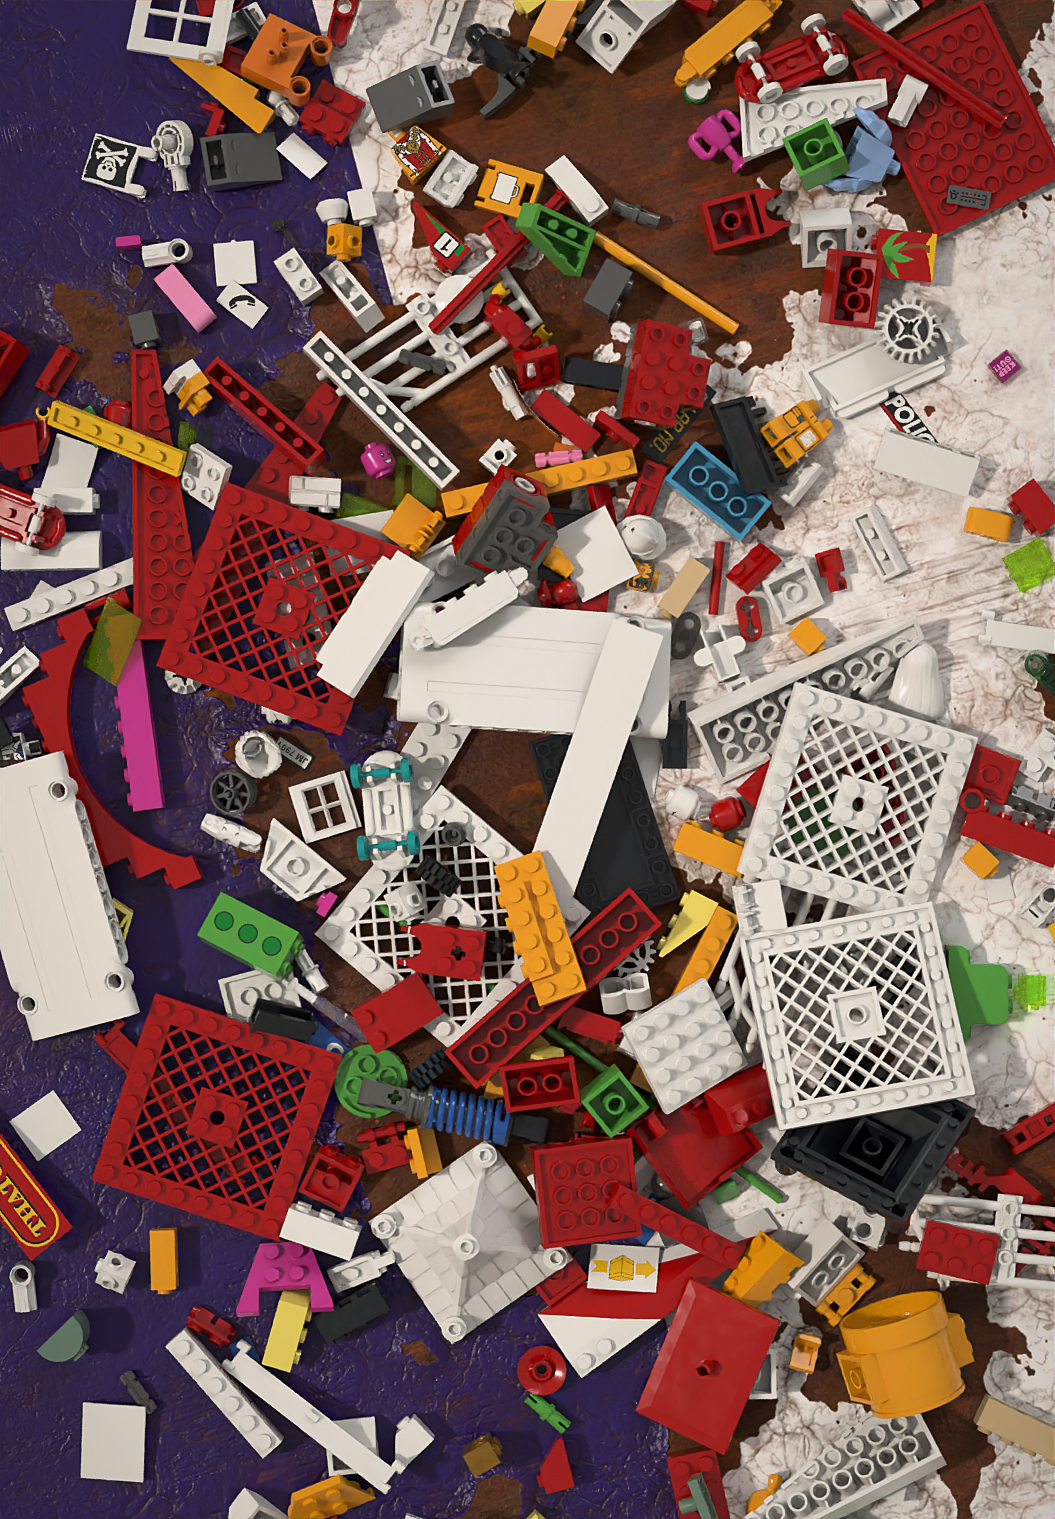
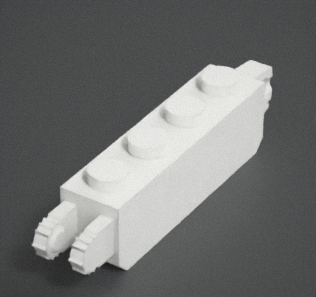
M519 567L509 574L505 570L499 574L496 570L483 578L485 583L477 587L476 583L463 591L464 597L459 600L453 597L443 604L445 609L439 613L433 610L422 617L424 622L419 626L420 629L408 638L410 645L416 652L430 645L440 649L516 599L518 595L516 587L527 579V570Z

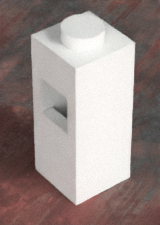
M34 488L35 493L57 500L55 506L59 508L63 515H96V509L100 508V495L96 494L94 488Z

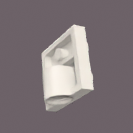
M852 0L864 18L886 33L913 16L920 9L914 0Z
M191 444L180 481L181 489L214 511L217 509L233 466L200 444Z

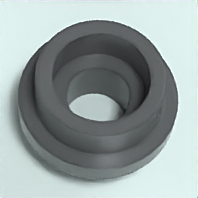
M450 822L442 829V838L449 846H459L466 839V830L461 824ZM451 830L456 831L458 833V836H453L451 834Z

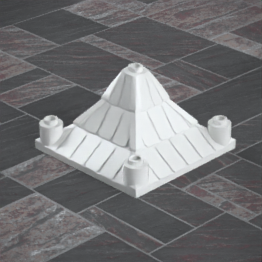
M491 1139L488 1142L483 1141L368 1222L373 1234L380 1238L387 1250H393L397 1258L395 1262L441 1327L443 1336L451 1344L461 1340L467 1333L573 1260L565 1247L544 1249L541 1246L537 1205Z

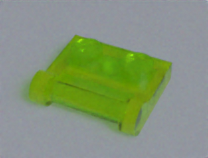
M395 456V496L392 498V506L398 507L403 500L405 466H412L411 496L427 508H436L437 486L408 457Z

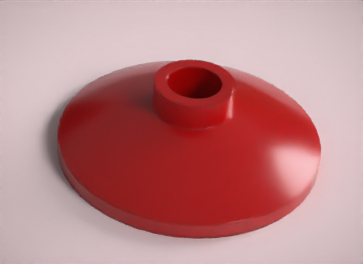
M535 1346L528 1349L521 1356L517 1368L520 1383L527 1391L535 1395H549L557 1391L564 1383L567 1371L562 1355L549 1346ZM545 1365L547 1370L544 1373H539L537 1367Z

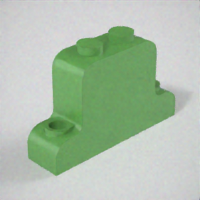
M945 945L946 966L965 1043L971 1038V1025L1002 1024L1008 1019V1015L1012 1014V999H1008V989H1012V975L1008 974L1006 968L1001 965L970 964L969 950L959 945Z

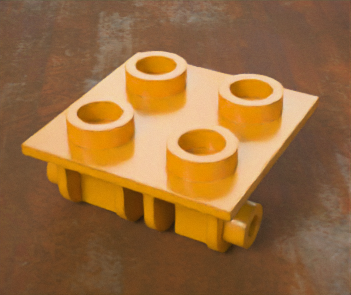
M407 493L380 532L399 547L411 551V556L419 561L446 522L442 520V513L439 511L433 513Z

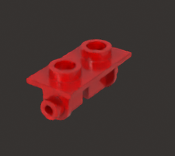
M59 345L34 386L56 399L81 357L69 348Z
M194 1306L190 1312V1315L194 1317L188 1316L185 1321L188 1325L187 1328L195 1334L200 1335L202 1333L209 1337V1342L219 1348L222 1346L227 1348L230 1343L227 1337L232 1340L236 1333V1330L233 1329L234 1326L221 1318H218L215 1325L210 1322L215 1315L201 1306L199 1308Z

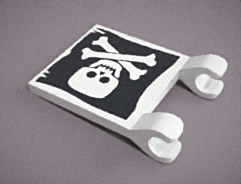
M96 133L81 179L144 199L147 190L143 186L131 184L139 157L156 162L158 153L149 147H142Z

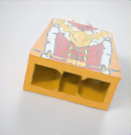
M416 125L408 132L403 128L388 132L396 142L390 148L391 153L413 185L428 173L447 153V149L441 143Z

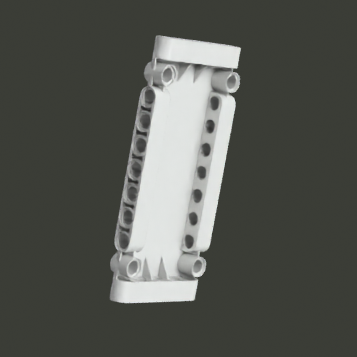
M416 602L401 625L397 721L428 723L431 725L448 724L449 727L560 735H573L613 618L626 623H634L637 627L663 635L660 649L633 723L634 730L630 732L629 737L666 738L671 653L670 620L647 619L639 616L620 617V614L506 605L440 649L430 645L416 652L410 645L408 638L420 629L419 626L424 622L422 617L435 609H445L443 606L445 602ZM433 706L441 711V717L438 719L430 715V708Z
M63 750L0 769V951L11 987L15 992L19 993L18 1009L26 1017L32 1041L124 1018L140 1012L135 993L131 987L134 981V974L128 967H125L128 961L127 948L86 809L81 800H76L75 795L78 792V785L73 778L69 777V769ZM61 784L65 788V794H63L60 790ZM116 975L121 978V984L117 982ZM31 998L35 1002V1007L31 1004Z

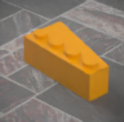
M760 1230L720 1291L758 1309L762 1302H768L774 1296L773 1290L780 1283L785 1284L791 1278L790 1272L795 1267L800 1268L805 1262L778 1240Z

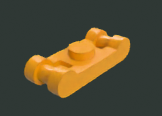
M859 1263L854 1265L815 1308L820 1315L823 1314L828 1318V1323L833 1327L839 1323L848 1310L876 1282L872 1275L868 1276L863 1271L864 1268ZM855 1278L861 1282L857 1288L851 1283ZM833 1301L840 1306L836 1311L829 1307Z

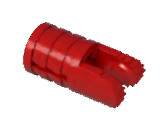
M125 587L107 597L104 596L84 605L86 610L89 611L104 604L108 611L91 619L93 625L122 611H126L128 608H133V603Z

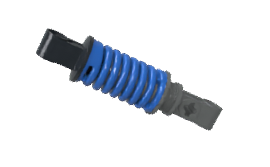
M362 1079L357 1104L403 1113L407 1120L411 1118L420 1120L421 1129H433L435 1126L438 1131L442 1132L446 1127L447 1133L451 1134L455 1129L456 1135L461 1136L464 1132L467 1138H470L474 1131V1139H481L483 1133V1140L485 1142L490 1141L491 1138L494 1144L503 1145V1147H507L511 1137L539 1145L548 1144L552 1120L516 1112L507 1113L503 1100H497L494 1105V1099L488 1097L485 1101V1097L482 1095L476 1098L475 1094L469 1093L467 1096L464 1091H460L457 1096L455 1089L449 1091L448 1088H440L434 1085V1083H431L427 1090L418 1089V1086L415 1085L411 1089H406L375 1080ZM393 1093L398 1094V1098L401 1099V1101L396 1102V1105L391 1104V1099L388 1098L392 1097Z

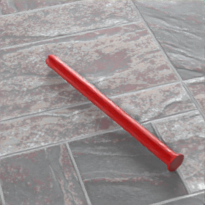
M847 8L842 14L841 19L997 127L996 131L1000 130L1009 117L1008 114L1005 116L853 9Z
M556 189L553 197L544 206L558 212L564 205H569L570 200L561 190ZM519 231L429 323V329L434 334L439 335L530 240Z

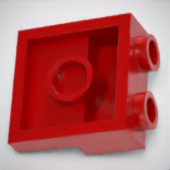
M322 79L313 98H310L302 112L299 122L304 131L312 135L316 132L324 136L323 140L332 146L338 144L343 147L366 103Z
M321 1144L301 1184L299 1192L343 1213L366 1165L362 1164V1160L355 1155L347 1157L339 1153V1148L333 1144H327L326 1146Z

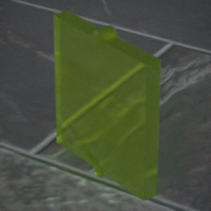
M1040 537L1002 558L1010 572L1009 577L1014 579L1021 593L1055 575V564L1051 558L1052 553L1046 550Z

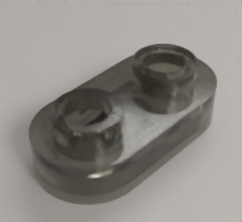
M686 612L678 618L671 635L670 656L672 658L682 660L690 655L701 628V620L696 614ZM691 620L694 624L693 628L687 629L684 625L685 621ZM677 643H683L685 649L679 652L675 646Z

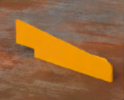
M169 57L174 64L258 134L262 133L275 120V111L258 101L261 96L259 90L218 65L208 66L203 62Z

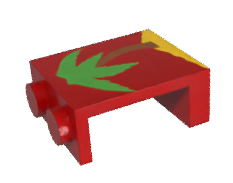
M879 228L876 235H872L870 249L874 250V254L884 255L881 278L920 282V286L930 287L932 284L937 234Z

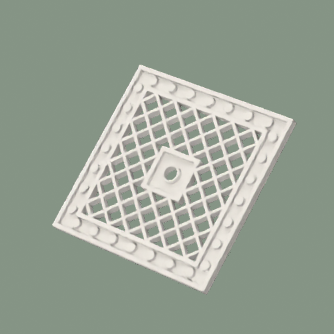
M795 682L736 871L767 881L780 879L781 885L874 912L926 903L978 737ZM813 713L819 715L812 719ZM828 718L841 721V723L832 727ZM822 720L827 731L817 736L812 725ZM850 724L864 728V730L854 734ZM845 727L850 737L839 742L835 732ZM809 731L812 739L805 742L807 732ZM873 731L887 736L877 741ZM868 734L872 744L862 750L857 739ZM830 736L835 746L824 751L820 741ZM895 738L910 743L900 748ZM891 741L895 751L885 756L880 746ZM853 742L857 753L847 758L843 747ZM815 744L820 754L809 759L805 749ZM918 745L932 750L922 755ZM913 748L917 758L907 763L903 753ZM875 749L880 759L869 764L865 754ZM838 751L843 761L832 766L827 756ZM940 752L946 753L944 759ZM801 754L805 763L797 766ZM936 755L940 764L929 769L925 760ZM898 756L902 766L892 771L888 761ZM861 758L865 768L855 773L850 763ZM823 759L827 770L817 775L813 764ZM921 763L925 773L915 778L910 768ZM883 764L887 775L877 780L873 769ZM846 766L850 776L841 773L840 779H838L835 771ZM808 767L813 778L802 783L797 773ZM905 771L910 781L900 786L896 776ZM940 771L939 776H938V779H937V783H936V781H935L933 775H934L935 773H937V772ZM868 773L872 782L859 779V777ZM831 775L835 785L825 790L820 780ZM794 778L797 786L790 790V786ZM928 778L932 788L922 793L918 783ZM891 780L895 790L888 793L889 788L881 784ZM816 783L820 793L809 798L805 788ZM913 786L917 797L907 801L903 791ZM800 791L805 801L795 807L790 797ZM835 791V795L831 803L828 795ZM898 795L902 805L892 810L888 800ZM932 795L930 805H928L925 798ZM861 797L864 802L863 807L855 811L852 803L854 799ZM823 798L828 808L817 814L813 803ZM785 802H787L790 810L782 814ZM921 802L925 811L915 816L911 806ZM808 806L813 816L802 822L798 812ZM883 806H885L888 813L881 816ZM906 810L910 820L900 825L895 815ZM793 815L798 825L787 830L783 820ZM828 815L827 821L834 823L827 828L824 827L821 818ZM891 818L895 828L885 833L881 823ZM925 818L923 827L921 829L918 822ZM816 821L820 832L810 837L805 827ZM779 825L783 833L775 837ZM913 825L917 835L907 840L903 830ZM843 826L856 829V831L847 835ZM877 828L880 837L870 842L866 832L875 835ZM839 829L843 838L832 843L828 834ZM801 830L805 840L795 845L790 836ZM898 833L903 843L892 848L888 839ZM861 835L866 845L855 850L851 840ZM824 837L828 847L817 852L813 842ZM786 838L790 849L780 854L775 844ZM918 841L914 853L910 845ZM884 842L888 851L878 857L873 847ZM846 843L851 853L840 859L836 849ZM808 845L813 855L802 860L798 850ZM906 848L910 858L900 863L896 853ZM771 849L775 856L769 855ZM869 850L873 860L863 865L858 855ZM831 852L836 862L825 867L821 857ZM794 854L798 863L785 860L784 858ZM891 857L895 867L885 872L881 862ZM854 858L858 868L847 873L843 864ZM816 860L820 869L806 865ZM876 865L881 875L870 880L866 870ZM910 865L908 875L906 876L903 869ZM839 867L843 876L830 873V871ZM899 872L903 881L892 886L888 877ZM859 874H862L865 882L854 880L852 878ZM884 880L888 889L875 886V884Z
M441 785L413 818L414 830L418 831L420 839V863L424 859L423 849L436 848L437 861L442 865L455 864V875L462 881L473 880L474 893L461 894L460 884L457 888V893L454 892L451 898L441 892L440 896L427 897V881L422 878L421 880H415L416 884H422V895L427 905L424 908V915H420L416 919H424L421 923L446 924L448 917L455 916L459 919L460 926L495 931V937L499 938V930H508L507 925H498V913H504L507 910L506 908L497 909L496 896L500 895L501 892H496L495 878L497 876L494 874L493 862L499 865L522 857L524 854ZM444 820L447 823L457 822L465 828L466 839L470 842H463L459 846H471L472 859L458 860V846H449L446 843L440 844L439 831L444 826L439 827V825ZM452 830V835L457 837L456 831ZM435 831L436 844L423 845ZM453 847L454 860L441 861L440 848ZM475 847L488 858H476ZM489 861L490 875L477 876L476 862ZM411 863L403 869V882H392L401 870L395 872L385 871L374 864L315 933L316 936L381 991L403 980L405 977L400 974L401 972H411L412 974L416 972L410 968H398L396 964L397 955L415 957L414 954H420L421 949L414 950L413 937L416 936L409 933L395 934V919L390 911L389 917L377 918L375 905L387 903L385 900L376 901V899L386 888L389 893L392 891L391 886H403L412 882L408 881L407 868L418 867L420 863ZM472 863L473 876L460 877L459 864ZM491 879L492 892L478 893V880ZM492 896L493 909L480 910L479 897ZM475 897L476 910L463 898ZM574 897L565 918V924L570 937L591 913ZM440 900L428 914L427 901ZM371 907L372 919H360ZM493 913L494 926L482 927L487 919L481 914ZM390 921L391 934L378 935L377 922ZM412 921L407 922V925H412ZM373 923L374 936L361 937L360 924ZM355 924H356V935L350 931V930L354 927ZM513 931L512 934H513V942H514V941H517V940H516V937H515V934H514V931ZM409 937L410 950L397 951L396 938ZM379 939H391L392 952H380ZM374 940L375 951L363 941ZM513 942L505 943L504 945L513 947ZM457 946L456 950L453 949V953L457 956L462 951V947ZM514 950L515 960L501 961V954L497 953V961L483 963L480 981L464 979V981L451 982V977H447V982L434 983L433 975L429 974L430 983H427L434 997V987L447 986L448 999L437 1000L438 1004H449L450 1015L443 1010L444 1013L423 1027L449 1048L525 980L520 965L524 964L522 956L518 958ZM393 956L394 968L382 957ZM514 964L503 977L502 965ZM498 965L499 978L485 979V966ZM486 983H498L487 996ZM482 984L483 997H470L469 985ZM465 985L466 998L453 999L452 986ZM482 1001L471 1014L470 1002ZM466 1002L467 1015L454 1016L453 1003ZM455 1020H466V1021H465V1023L461 1026V1025H460L457 1021H455Z
M932 902L739 936L741 954L779 1132L975 1095ZM907 932H912L913 937L907 934ZM897 934L892 943L882 938ZM900 936L912 943L906 953L895 946ZM873 939L868 947L858 942ZM876 941L888 948L883 957L870 950ZM849 943L843 952L835 947V945ZM852 945L864 952L858 962L847 955ZM914 947L916 948L918 961L909 955ZM824 948L820 956H817L816 954L810 951L813 949ZM828 949L839 956L834 966L822 959ZM891 950L902 957L897 967L885 960ZM800 952L795 961L785 955ZM803 954L816 961L810 970L798 963ZM866 955L879 962L873 972L861 964ZM776 956V958L770 965L769 957ZM780 958L791 965L785 975L774 968ZM842 959L854 966L849 976L837 969ZM905 960L917 967L912 977L900 970ZM818 964L830 970L825 980L813 973ZM881 965L893 972L888 981L876 974ZM794 968L806 975L800 985L789 978ZM857 969L869 976L863 986L852 979ZM920 970L924 985L915 980ZM772 973L782 979L776 989ZM833 973L845 980L839 990L827 983ZM896 974L908 981L902 991L890 984ZM809 978L821 985L815 995L803 987ZM872 979L884 986L879 995L877 994L876 986L866 988ZM785 982L797 989L791 999L779 992ZM848 983L857 988V990L842 992ZM911 984L923 991L917 1001L905 994ZM823 988L833 993L826 996L827 1003L818 997ZM886 989L898 995L893 1005L881 998ZM799 992L811 999L805 1009L794 1002ZM925 994L929 1009L920 1004ZM777 997L787 1003L781 1013ZM901 999L913 1005L908 1015L896 1008ZM814 1001L826 1009L820 1019L808 1011ZM880 1004L889 1010L884 1019ZM790 1006L802 1013L796 1023L784 1016ZM916 1008L928 1015L922 1025L910 1018ZM851 1010H860L863 1014V1019L860 1022L852 1021L849 1016ZM828 1012L830 1013L832 1027L823 1021ZM892 1012L904 1020L899 1029L886 1022ZM804 1016L817 1023L811 1033L799 1026ZM930 1019H932L934 1033L925 1028ZM783 1022L792 1027L787 1037L785 1036ZM907 1022L918 1029L913 1039L901 1032ZM819 1026L831 1033L825 1043L814 1036ZM885 1028L895 1034L889 1044L879 1038L886 1035ZM795 1030L807 1037L801 1048L789 1040ZM922 1032L933 1039L928 1049L916 1042ZM834 1036L836 1045L845 1044L840 1053L828 1045ZM897 1037L909 1044L903 1054L892 1047ZM870 1039L865 1048L855 1043L856 1041ZM810 1040L822 1047L816 1057L804 1050ZM873 1041L885 1048L879 1058L867 1051ZM936 1042L940 1058L931 1052ZM788 1046L797 1051L792 1061L790 1060ZM848 1046L861 1053L855 1063L843 1056ZM912 1046L924 1054L918 1064L907 1057ZM824 1050L836 1057L831 1067L818 1060ZM888 1051L900 1058L894 1068L882 1061ZM800 1054L812 1062L806 1072L794 1064ZM863 1056L875 1062L870 1072L858 1066ZM927 1056L939 1064L933 1074L921 1066ZM839 1060L851 1067L845 1077L833 1070ZM903 1061L915 1068L909 1078L897 1071ZM815 1064L827 1072L821 1082L809 1074ZM878 1066L890 1072L885 1082L873 1076ZM942 1067L944 1075L936 1076ZM793 1070L803 1076L797 1086ZM854 1070L866 1077L860 1087L848 1080ZM917 1071L927 1076V1078L912 1080ZM830 1074L841 1081L836 1091L824 1085ZM893 1075L903 1081L887 1085ZM805 1079L817 1086L811 1096L799 1089ZM869 1080L878 1085V1087L863 1089ZM845 1084L855 1090L839 1094ZM820 1088L830 1094L829 1096L814 1098ZM798 1095L806 1100L799 1101Z

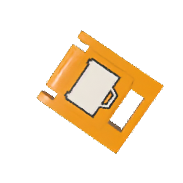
M489 159L488 165L494 167L495 170L486 168L477 194L478 198L485 201L475 200L474 206L492 213H501L502 216L517 220L522 208L519 204L526 183L528 187L534 188L529 203H537L545 177L543 174Z

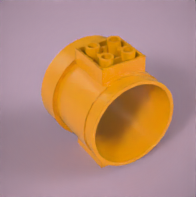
M915 1291L888 1297L861 1307L840 1321L839 1327L846 1349L836 1353L850 1399L851 1401L871 1405L873 1416L882 1419H892L923 1413L952 1401L965 1390L960 1367L974 1362L973 1348L967 1339L963 1319L960 1317V1314L947 1312L940 1292Z

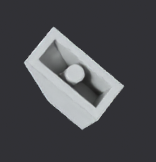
M415 1414L410 1418L405 1416L396 1425L399 1429L396 1431L395 1460L398 1459L406 1466L434 1440L435 1436Z

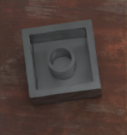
M607 258L583 299L582 309L608 323L610 318L615 320L621 309L622 302L620 300L622 297L627 298L633 288V272Z

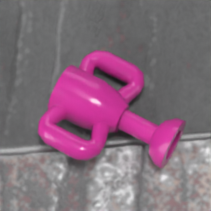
M728 109L719 111L716 116L713 114L696 129V132L689 136V148L703 161H709L714 158L718 151H724L733 161L732 172L734 175L751 161L744 162L743 155L740 156L731 145V140L739 137L742 132L741 121ZM725 118L735 131L728 133L721 120ZM702 138L711 146L708 153L696 141L697 139Z

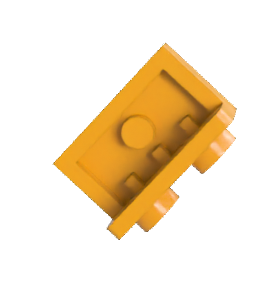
M421 1125L408 1128V1135H404L407 1150L411 1149L413 1159L409 1160L412 1174L417 1173L418 1179L428 1177L429 1174L442 1171L443 1167L434 1129H421Z

